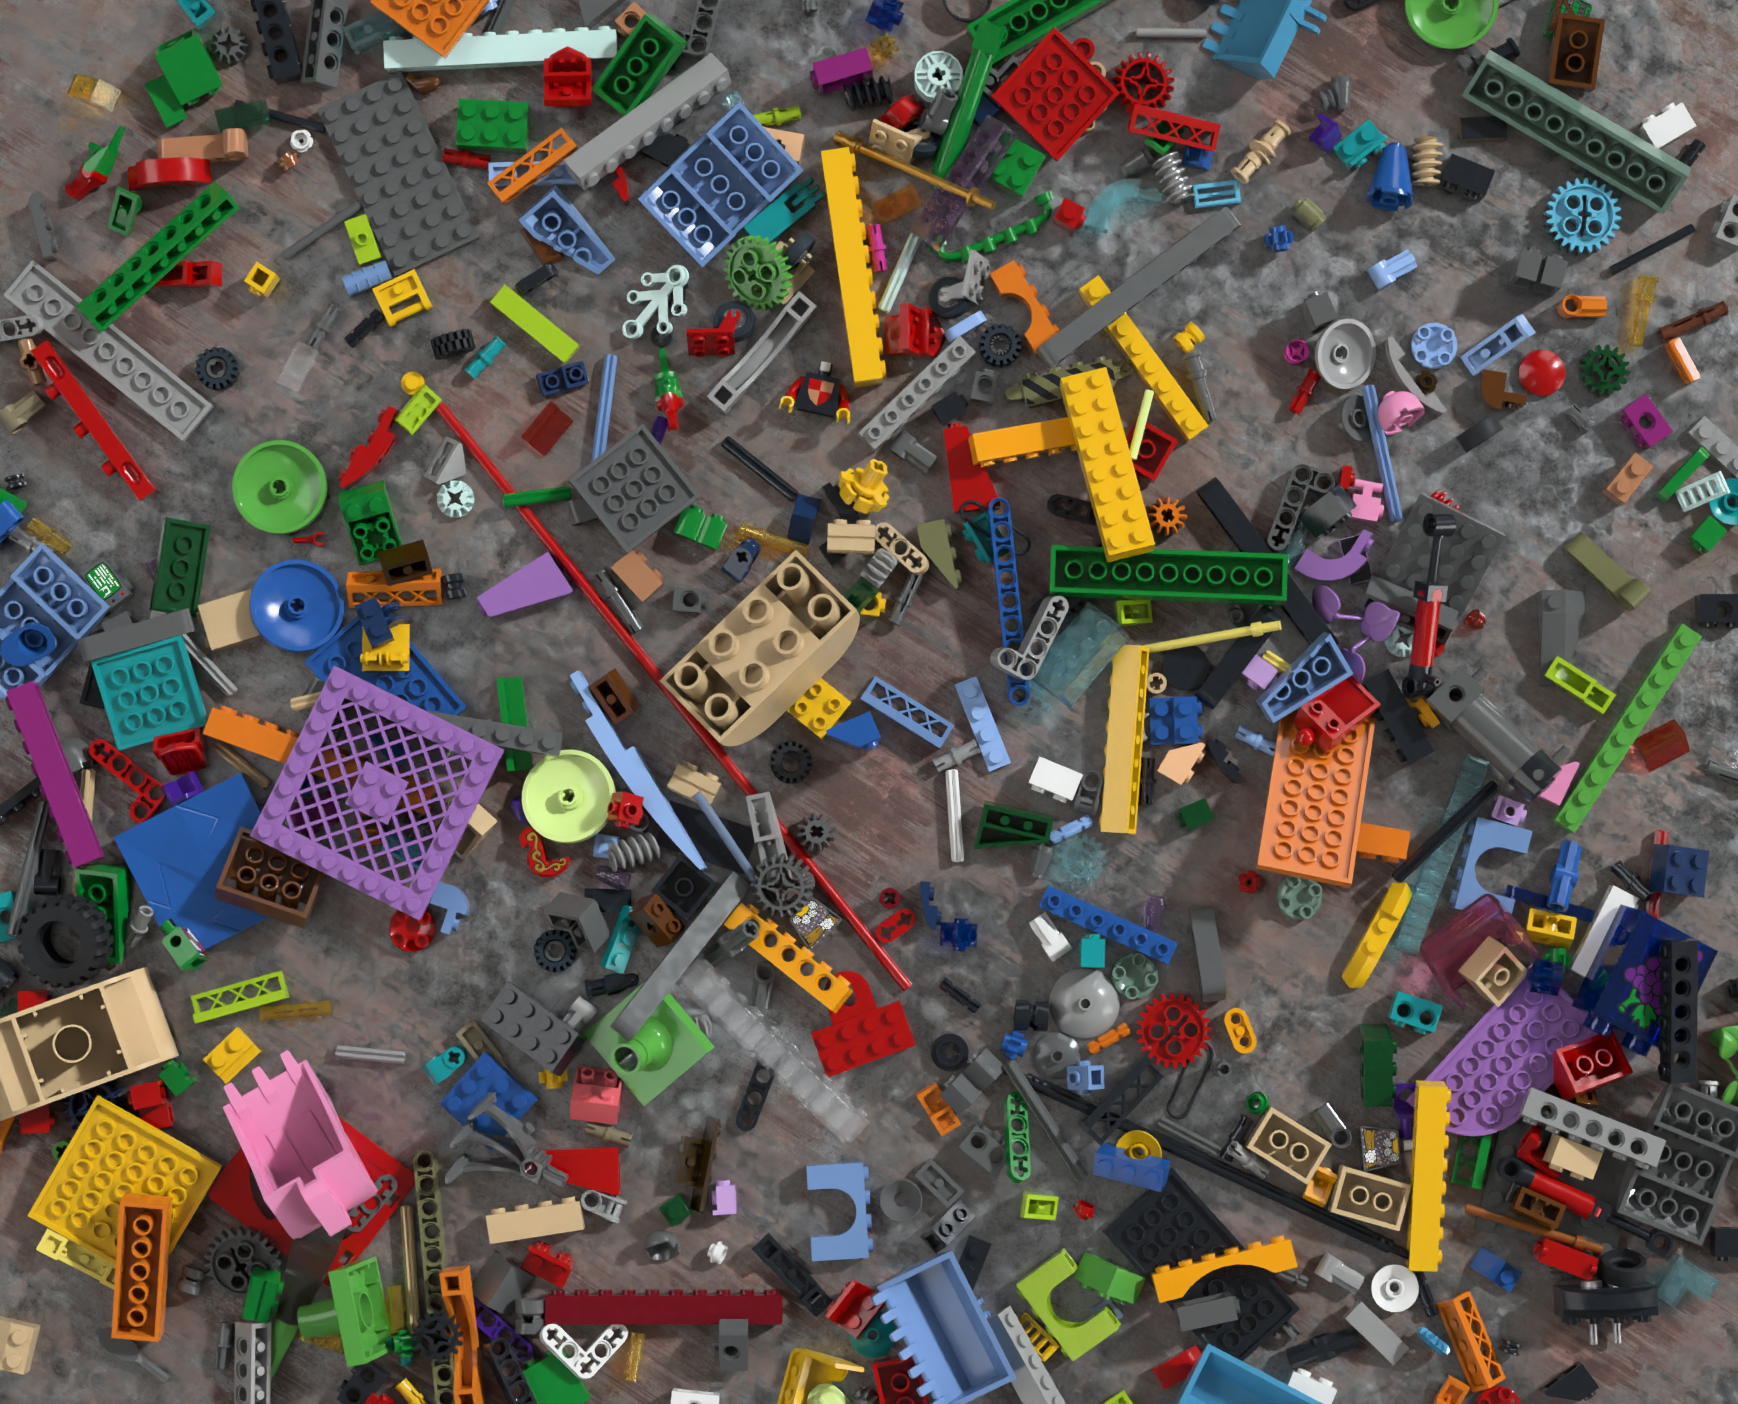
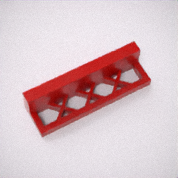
M1135 103L1127 104L1125 113L1130 114L1127 127L1128 132L1215 152L1221 124ZM1137 116L1146 118L1148 126L1143 129L1134 128ZM1159 122L1167 123L1170 131L1164 135L1160 134L1155 125ZM1185 127L1189 129L1192 135L1183 140L1176 130ZM1202 132L1212 134L1209 146L1202 144L1198 135Z

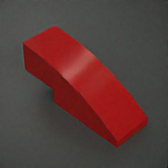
M180 261L153 287H222L223 263L215 261Z

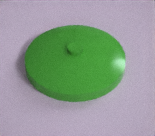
M1404 0L1406 18L1413 32L1425 43L1444 50L1462 49L1479 41L1492 27L1499 6V0Z
M273 440L259 444L241 459L233 476L232 491L239 512L251 525L272 534H289L303 529L319 515L327 496V479L321 463L308 449L291 441Z

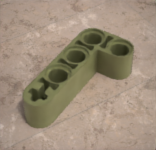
M1579 532L1563 549L1582 570L1628 612L1635 610L1651 593L1643 582L1636 578L1632 579L1584 533Z

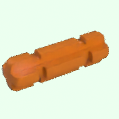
M1122 1023L1117 1026V1029L1106 1032L1098 1037V1040H1093L1087 1043L1086 1046L1090 1054L1094 1055L1100 1052L1101 1048L1105 1049L1119 1041L1120 1037L1124 1038L1131 1033L1126 1023Z

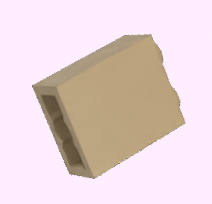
M252 589L198 605L199 612H196L200 626L204 625L206 634H203V638L207 648L210 647L212 651L216 652L261 638L250 617L249 600Z

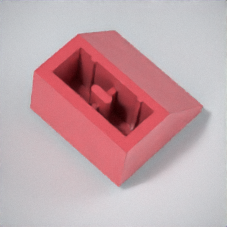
M577 1065L570 1103V1119L617 1125L623 1081L614 1070Z

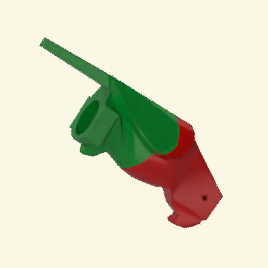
M119 126L111 142L105 148L91 141L89 142V155L82 163L77 177L70 184L66 183L65 192L67 195L80 201L97 186L106 184L119 154L117 149L125 127Z
M659 348L660 373L654 374L655 401L657 409L663 411L667 417L669 432L679 430L677 414L679 409L683 407V396L676 372L670 371L665 349Z

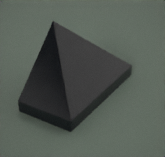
M585 888L584 897L595 899L599 905L600 912L620 913L623 906L632 905V889Z

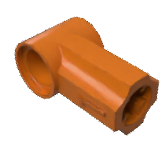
M1571 294L1557 304L1558 314L1565 319L1572 317L1604 318L1606 316L1607 301L1605 297ZM1566 301L1574 305V312L1566 309Z

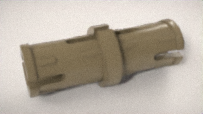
M587 1121L586 1125L595 1128V1130L585 1127L584 1134L604 1139L603 1142L605 1143L610 1141L629 1148L630 1142L624 1141L622 1138L632 1140V1133L614 1129V1126L610 1124L605 1126L597 1122Z

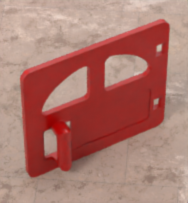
M339 1115L338 1118L373 1183L385 1174L393 1176L397 1181V1189L394 1193L399 1195L391 1207L385 1203L361 1231L352 1232L348 1237L331 1243H312L300 1239L293 1240L276 1217L268 1219L258 1207L250 1186V1165L242 1147H240L208 1190L211 1200L250 1228L252 1226L255 1233L262 1230V1238L269 1235L270 1237L267 1242H275V1248L328 1287H331L328 1272L344 1266L339 1259L345 1251L349 1250L351 1253H354L346 1264L356 1261L415 1186L413 1171ZM390 1179L387 1181L382 1180L380 1182L382 1188L376 1192L382 1201L386 1198L382 1193L386 1189L390 1191L393 1189L391 1186L392 1180ZM373 1196L366 1200L364 1205L367 1209L374 1210L378 1206V1200ZM358 1206L356 1209L360 1211L356 1217L350 1216L351 1227L355 1225L360 1227L362 1225L360 1219L363 1215L366 1218L370 1216V1214L362 1210L361 1206Z

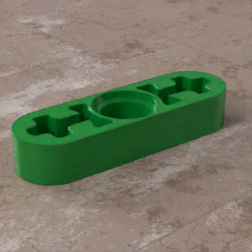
M1702 446L1698 448L1655 495L1663 503L1666 502L1709 457L1710 453Z

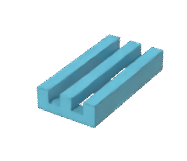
M1237 179L1192 185L1191 187L1192 192L1195 193L1193 197L1194 210L1241 203ZM1234 186V190L1198 194V190ZM1235 195V198L1199 203L1201 199Z

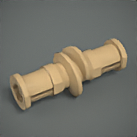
M1276 119L1273 122V127L1261 137L1260 141L1254 139L1249 142L1251 151L1244 156L1237 167L1231 169V174L1239 182L1247 184L1249 177L1255 170H1258L1262 163L1266 166L1270 165L1267 157L1272 159L1276 157L1274 150L1285 136L1288 137L1291 134L1289 127Z

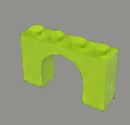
M1063 1248L1022 1277L1016 1286L1018 1287L1017 1292L1024 1301L1027 1299L1032 1306L1031 1311L1038 1320L1042 1319L1045 1323V1329L1049 1336L1053 1339L1056 1338L1059 1342V1348L1064 1356L1070 1357L1072 1361H1075L1117 1331L1121 1323L1107 1305L1086 1320L1080 1322L1066 1321L1055 1313L1050 1301L1052 1289L1072 1275L1078 1268L1077 1264L1065 1248Z

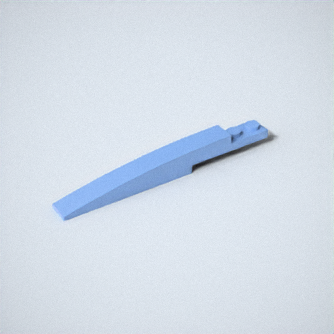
M576 671L571 674L570 677L573 681L570 682L572 689L576 694H581L584 699L582 705L588 715L591 713L593 715L585 721L614 767L635 795L644 797L643 806L682 852L700 870L707 869L703 859L637 747L632 746L626 749L601 704L593 695L582 672Z

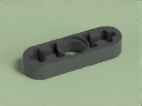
M385 1174L377 1179L374 1184L378 1191L382 1188L380 1182L382 1180L387 1181L388 1179L392 1180L391 1186L393 1189L391 1191L386 1189L382 1193L383 1196H386L383 1201L378 1194L374 1196L378 1200V1206L374 1210L367 1209L364 1202L359 1204L358 1206H361L362 1210L370 1214V1216L366 1218L363 1215L360 1219L362 1225L360 1227L357 1225L354 1227L349 1226L347 1227L348 1230L352 1232L361 1231L397 1189V1181L393 1176ZM358 1206L352 1208L348 1213L349 1217H356L360 1213V1211L356 1210Z

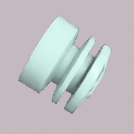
M932 51L924 55L917 63L914 71V89L918 98L930 106L938 90L944 87L958 95L963 80V69L958 59L944 51ZM939 72L940 76H942L941 81L934 78L935 73Z

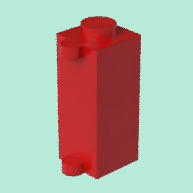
M1541 1236L1540 1241L1536 1240L1532 1250L1535 1260L1591 1281L1592 1276L1596 1273L1599 1260L1597 1257Z

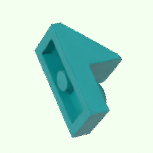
M206 0L177 1L200 31L218 17Z

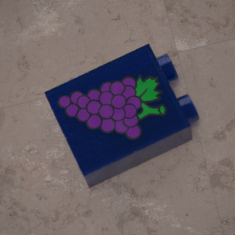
M1620 904L1571 1005L1587 1014L1582 1026L1607 1038L1613 1028L1624 1033L1625 1036L1620 1045L1643 1057H1647L1651 1047L1658 1049V1042L1660 1040V1028L1658 1026V1019L1660 1017V1004L1658 1001L1660 980L1658 973L1661 969V958L1659 956L1661 938H1695L1642 910ZM1699 940L1698 992L1718 953L1717 950ZM1679 959L1675 962V968L1679 964ZM1679 983L1675 985V991H1677ZM1678 1006L1675 1009V1015L1678 1013ZM1678 1030L1675 1032V1035H1674L1675 1038H1676L1677 1035H1678Z

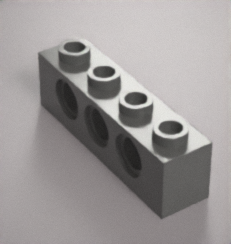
M311 0L301 83L319 89L337 88L348 0Z

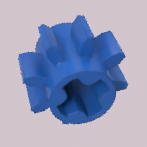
M1286 226L1269 228V234L1264 236L1266 247H1271L1272 252L1289 250V244L1294 242L1293 232L1287 231Z
M1013 1030L1012 1035L1005 1033L1000 1050L1005 1051V1057L1015 1060L1016 1055L1023 1057L1028 1043L1027 1040L1023 1039V1033Z

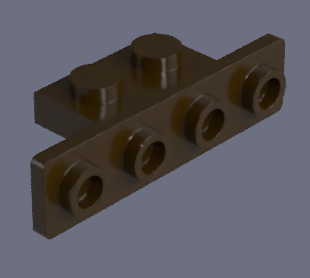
M707 1116L703 1139L681 1136L673 1183L694 1186L690 1209L702 1213L708 1203L707 1191L713 1177L712 1164L717 1155V1137L721 1133L720 1119L712 1116Z

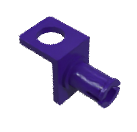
M1395 1083L1396 1098H1394L1393 1109L1397 1118L1400 1119L1399 1137L1410 1139L1413 1138L1414 1109L1406 1101L1401 1100L1399 1094L1403 1089H1410L1413 1093L1416 1083Z

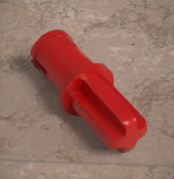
M1309 369L1302 384L1297 386L1296 389L1298 391L1288 406L1291 412L1299 415L1309 397H1313L1312 392L1322 378L1319 372Z

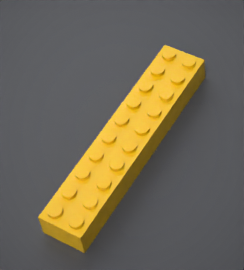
M849 147L821 151V160L855 388L881 385L887 373L885 360L880 361L879 356L883 355L882 339L876 336V332H880L878 314L873 315V309H876L875 291L870 292L869 286H873L871 268H866V263H870L868 245L863 246V241L866 240L865 223H860L859 218L863 217L861 199L856 200V195H860L858 176L853 177V172H856L854 153L850 154Z

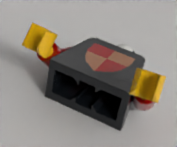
M819 362L817 374L807 372L806 376H800L788 388L779 404V409L783 405L788 406V413L792 412L794 406V410L834 418L837 424H839V419L845 418L847 419V424H850V399L845 386L839 383L838 378L831 377L833 364L828 362Z

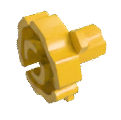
M872 459L865 469L857 467L855 471L851 468L846 472L841 471L838 485L840 487L839 494L843 501L848 505L854 501V510L865 514L879 512L882 508H885L889 499V495L886 494L888 488L883 482L888 473L887 466L882 461Z

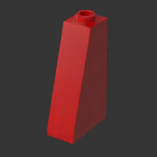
M961 423L948 424V428L943 429L953 514H960L961 505L968 500H975L988 508L989 502L998 496L985 467L981 468V464L973 465L968 441L971 434L967 426H961ZM1000 501L995 502L992 509H1000ZM973 503L967 504L963 509V513L984 511Z
M619 1146L538 1149L539 1151L544 1150L547 1155L553 1156L550 1166L568 1174V1180L565 1183L612 1195L621 1194Z

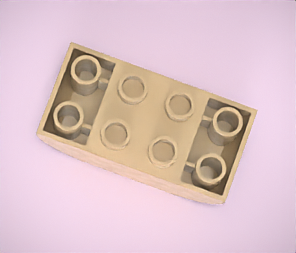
M795 550L678 662L660 682L720 744L724 746L743 744L769 728L842 657L857 633L860 622L859 612Z
M147 967L119 975L0 1018V1121L179 1056Z

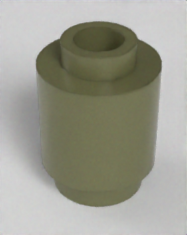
M1300 198L1291 208L1294 211L1292 216L1304 227L1310 228L1313 231L1326 219L1323 211L1308 198L1305 200Z

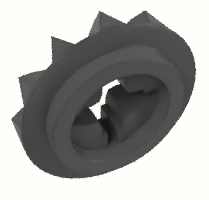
M230 26L228 28H220L216 34H213V39L210 43L212 54L218 61L224 64H234L241 61L248 50L246 36L239 29ZM230 36L231 42L239 46L231 47L228 54L227 48L220 44L227 43Z

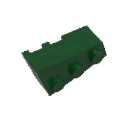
M985 800L974 849L1048 843L1054 818L1052 815Z
M1386 1023L1358 1024V1031L1362 1036L1359 1054H1361L1360 1091L1363 1106L1392 1107V1098H1396V1084H1393V1076L1397 1075L1396 1062H1393V1054H1397V1042L1393 1040Z

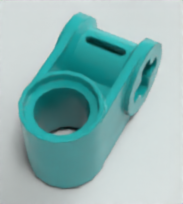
M454 1045L442 1054L434 1057L421 1068L434 1086H436L466 1062L467 1052L462 1046ZM452 1052L454 1054L457 1052L460 1053V1057L458 1058L460 1062H458L457 1060H451L450 1057H452L453 1055Z

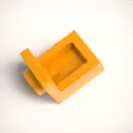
M1319 1166L1308 1185H1306L1302 1198L1324 1207L1333 1184L1338 1179V1175L1327 1167Z

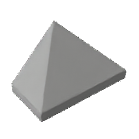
M446 436L423 477L437 484H442L466 475L462 444Z

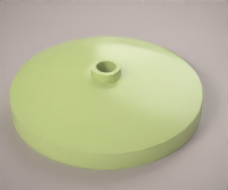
M561 750L559 758L546 756L530 770L522 790L523 811L530 825L543 837L564 844L582 842L596 835L607 824V807L611 801L612 793H616L615 785L607 768L594 756L579 750ZM574 796L573 800L568 802L569 797Z

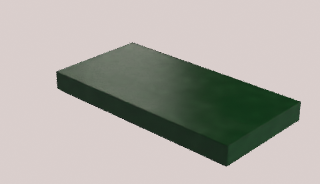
M163 517L149 610L173 613L189 608L191 617H197L196 612H198L211 525Z

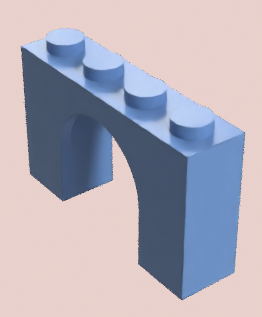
M1474 817L1473 821H1469L1466 832L1469 835L1468 843H1464L1461 851V857H1464L1462 867L1458 866L1455 880H1458L1457 887L1452 889L1449 902L1452 903L1451 908L1503 922H1510L1515 899L1492 894L1484 890L1476 880L1475 865L1479 856L1490 848H1501L1520 854H1527L1533 831L1480 817Z
M863 1161L807 1165L808 1190L839 1189L849 1194L856 1206L855 1220L846 1231L838 1234L811 1236L812 1261L869 1258V1252H873V1239L868 1238L867 1228H872L871 1214H866V1205L870 1204V1190H865L864 1181H869L868 1166L863 1167Z

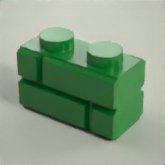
M260 1267L252 1268L241 1317L243 1319L256 1320L257 1322L268 1324L271 1315L276 1316L279 1304L278 1301H275L276 1295L281 1296L284 1282L280 1281L281 1273L279 1271L266 1270Z

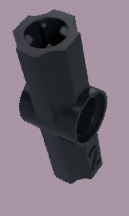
M1350 1327L1332 1334L1325 1333L1314 1336L1308 1342L1289 1347L1285 1350L1291 1368L1295 1369L1313 1362L1328 1361L1335 1358L1337 1354L1356 1349L1360 1345L1354 1328Z

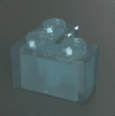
M1674 1253L1654 1285L1657 1286L1658 1299L1675 1308L1686 1290L1708 1302L1720 1281L1681 1255Z

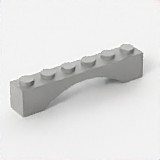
M798 291L758 342L708 394V401L726 415L817 311V306Z

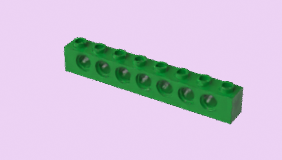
M214 181L76 307L102 333L240 207L229 193Z

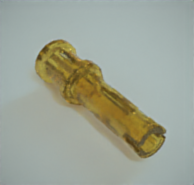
M1641 274L1638 277L1640 280L1638 293L1634 296L1637 304L1628 342L1629 345L1643 347L1650 307L1656 300L1654 297L1656 283H1659L1660 278ZM1643 314L1639 332H1637L1640 315Z
M744 520L737 538L738 541L753 538L759 543L760 547L764 545L788 554H792L797 550L804 558L809 545L769 533L765 527L758 528L749 525ZM776 542H779V543H782V544H785V545L794 547L795 549L790 548V547H787V546H784V545H781V544H778V543H776Z

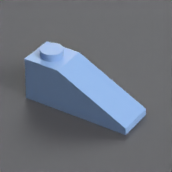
M1521 314L1460 358L1474 376L1536 332L1525 316Z

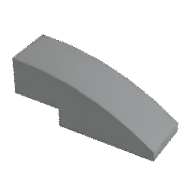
M1360 1300L1343 1316L1393 1366L1410 1349Z

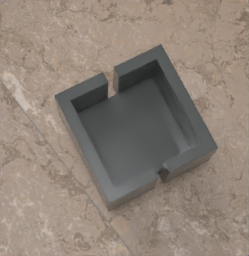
M1527 247L1526 250L1522 249L1515 256L1508 284L1529 289L1530 282L1533 281L1535 282L1533 291L1553 296L1562 287L1568 261L1562 260L1563 257L1558 254L1550 253L1549 256H1543V254H1540V250Z

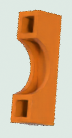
M1012 260L991 272L989 279L1000 297L1017 298L1028 307L1031 314V325L1024 334V339L1033 355L1037 357L1039 355L1036 349L1060 330L1056 324L1051 325L1047 318L1050 314L1044 304L1040 305L1037 301L1038 293L1033 284L1028 285L1024 277L1027 274L1020 263L1017 265Z

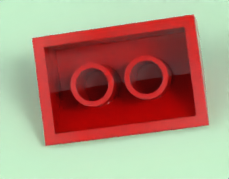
M1613 1029L1559 1048L1553 1053V1081L1562 1100L1565 1101L1617 1083L1633 1073Z

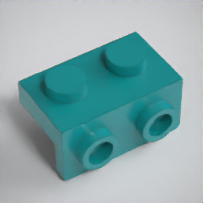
M985 511L970 520L990 534L988 512ZM968 521L965 522L962 533L967 542H973L977 548L974 551L980 563L985 561L986 565L993 562L991 539L971 526ZM996 527V536L998 538H1004L999 529ZM1005 548L1000 549L997 554L998 559L1009 553V551Z

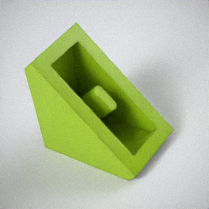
M1119 600L1114 603L1117 627L1153 623L1150 600Z
M1023 1191L1019 1215L1022 1218L1056 1220L1059 1197Z

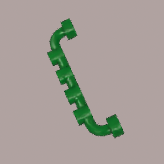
M1051 191L1034 197L1037 207L1042 205L1043 211L1041 215L955 252L949 253L945 251L943 246H946L947 242L944 236L927 242L930 252L935 250L938 257L944 261L953 262L961 259L962 263L968 262L971 250L977 252L983 250V253L987 254L997 249L995 244L1004 241L1005 245L1017 241V235L1025 232L1029 236L1040 231L1038 226L1047 222L1051 216L1052 206L1050 201L1054 200Z

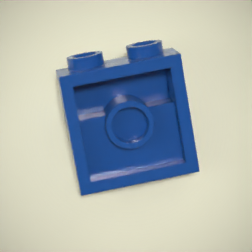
M1197 696L1149 698L1150 745L1197 744L1198 739L1203 738L1202 725H1198L1197 716L1202 715V702L1197 701Z

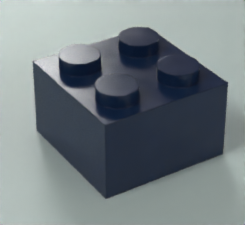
M1654 844L1648 888L1654 892L1704 898L1709 851L1674 845Z

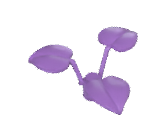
M1315 585L1312 606L1326 624L1331 623L1334 617L1337 619L1363 621L1361 630L1367 637L1351 647L1350 651L1345 648L1340 650L1353 672L1352 677L1358 683H1361L1365 676L1366 667L1363 658L1358 653H1355L1356 649L1372 639L1378 642L1386 640L1394 630L1400 612L1392 610L1380 602H1372L1367 606L1365 616L1341 615L1337 613L1341 603L1336 593L1325 585Z

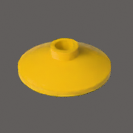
M1134 1130L1127 1132L1116 1144V1147L1124 1148V1154L1130 1158L1145 1159L1148 1155L1162 1158V1150L1158 1141L1144 1131ZM1137 1148H1142L1144 1150V1153H1139L1137 1151Z

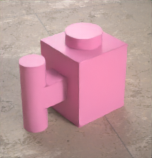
M1355 479L1353 488L1362 489L1361 495H1351V499L1357 506L1350 511L1353 515L1348 519L1375 524L1378 519H1382L1384 505H1380L1381 498L1372 497V491L1381 493L1383 484Z

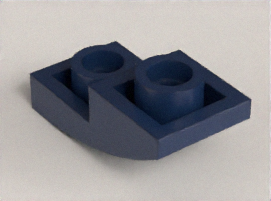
M583 361L564 365L558 369L536 375L542 398L590 383Z
M921 881L923 912L930 929L936 930V925L941 926L942 911H937L938 906H929V901H934L935 887H930L931 882Z

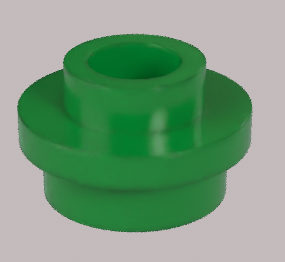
M1254 1092L1248 1096L1246 1107L1252 1114L1263 1115L1268 1109L1269 1101L1263 1092Z

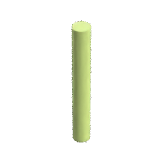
M1145 389L1129 449L1133 460H1137L1154 391Z

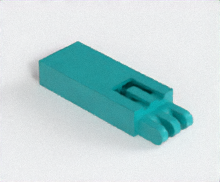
M811 176L801 185L798 183L793 185L749 221L743 229L748 235H753V237L761 235V239L769 237V244H771L815 209V204L824 198L826 193L821 191L818 195H814L820 189V186L815 184L809 189L808 186L814 182ZM790 203H792V205L795 208L799 203H804V205L793 214L787 208V205H789Z

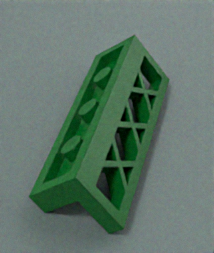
M522 676L496 678L501 722L528 727ZM505 749L508 772L526 771L533 768L531 753Z
M1492 1134L1479 1136L1478 1143L1474 1140L1478 1136H1469V1139L1465 1140V1136L1460 1135L1450 1182L1481 1189ZM1472 1141L1476 1147L1475 1155L1467 1159L1462 1149L1465 1144ZM1461 1156H1462V1158L1464 1159V1162H1462V1163L1460 1164V1159H1461ZM1474 1159L1473 1166H1471L1469 1162ZM1465 1164L1471 1170L1470 1181L1456 1179L1458 1169Z

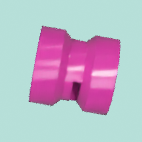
M1300 339L1292 340L1284 349V359L1287 363L1294 366L1303 363L1309 355V346Z

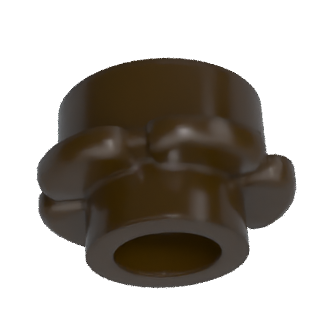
M1425 370L1416 376L1415 383L1422 393H1431L1436 389L1438 379L1435 374Z

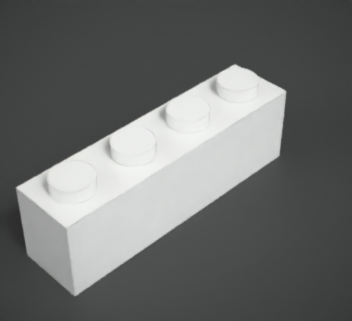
M1609 885L1572 957V964L1567 969L1591 982H1597L1598 979L1601 980L1607 970L1605 964L1608 958L1612 959L1618 947L1615 945L1619 937L1623 938L1628 929L1626 923L1629 917H1633L1638 910L1639 905L1636 903L1639 898L1614 885Z

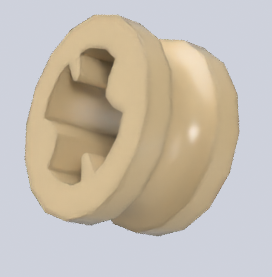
M1153 673L1147 677V690L1150 693L1159 694L1165 690L1167 680L1162 674ZM1153 677H1158L1157 680H1162L1159 690H1154L1155 687H1150L1149 683L1153 681Z

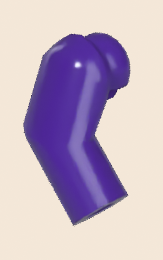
M514 797L510 803V808L515 819L530 825L523 811L522 797Z

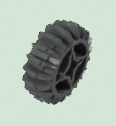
M781 853L778 860L776 854L771 855V861L767 858L763 859L764 866L760 864L756 866L757 871L760 873L754 872L752 874V877L758 880L750 884L751 887L757 888V890L752 892V896L759 895L760 898L756 901V904L758 905L763 901L766 905L763 906L762 910L766 911L769 907L772 908L770 912L772 916L776 914L777 910H779L780 917H784L786 911L789 916H793L794 909L797 912H801L803 910L801 904L804 906L809 904L805 897L811 898L813 896V893L807 890L815 887V884L807 882L813 878V874L806 875L805 872L809 870V867L805 866L803 869L800 867L803 862L802 859L794 863V855H790L788 860H786L785 853ZM779 867L777 879L765 881L768 871ZM786 868L793 871L800 882L791 879ZM781 878L783 880V884L787 885V887L784 889V892L782 890V886L778 885V883L781 881ZM766 888L775 892L777 901L768 895ZM800 889L798 898L793 902L786 903L788 892Z

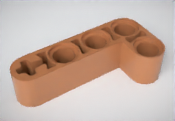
M230 128L222 130V134L158 139L157 154L158 158L208 159L210 163L246 160L249 158L247 134L243 129Z

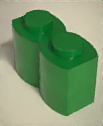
M695 505L686 508L681 513L674 534L718 551L728 524L724 522L725 518L712 513L711 517L703 514L704 509Z

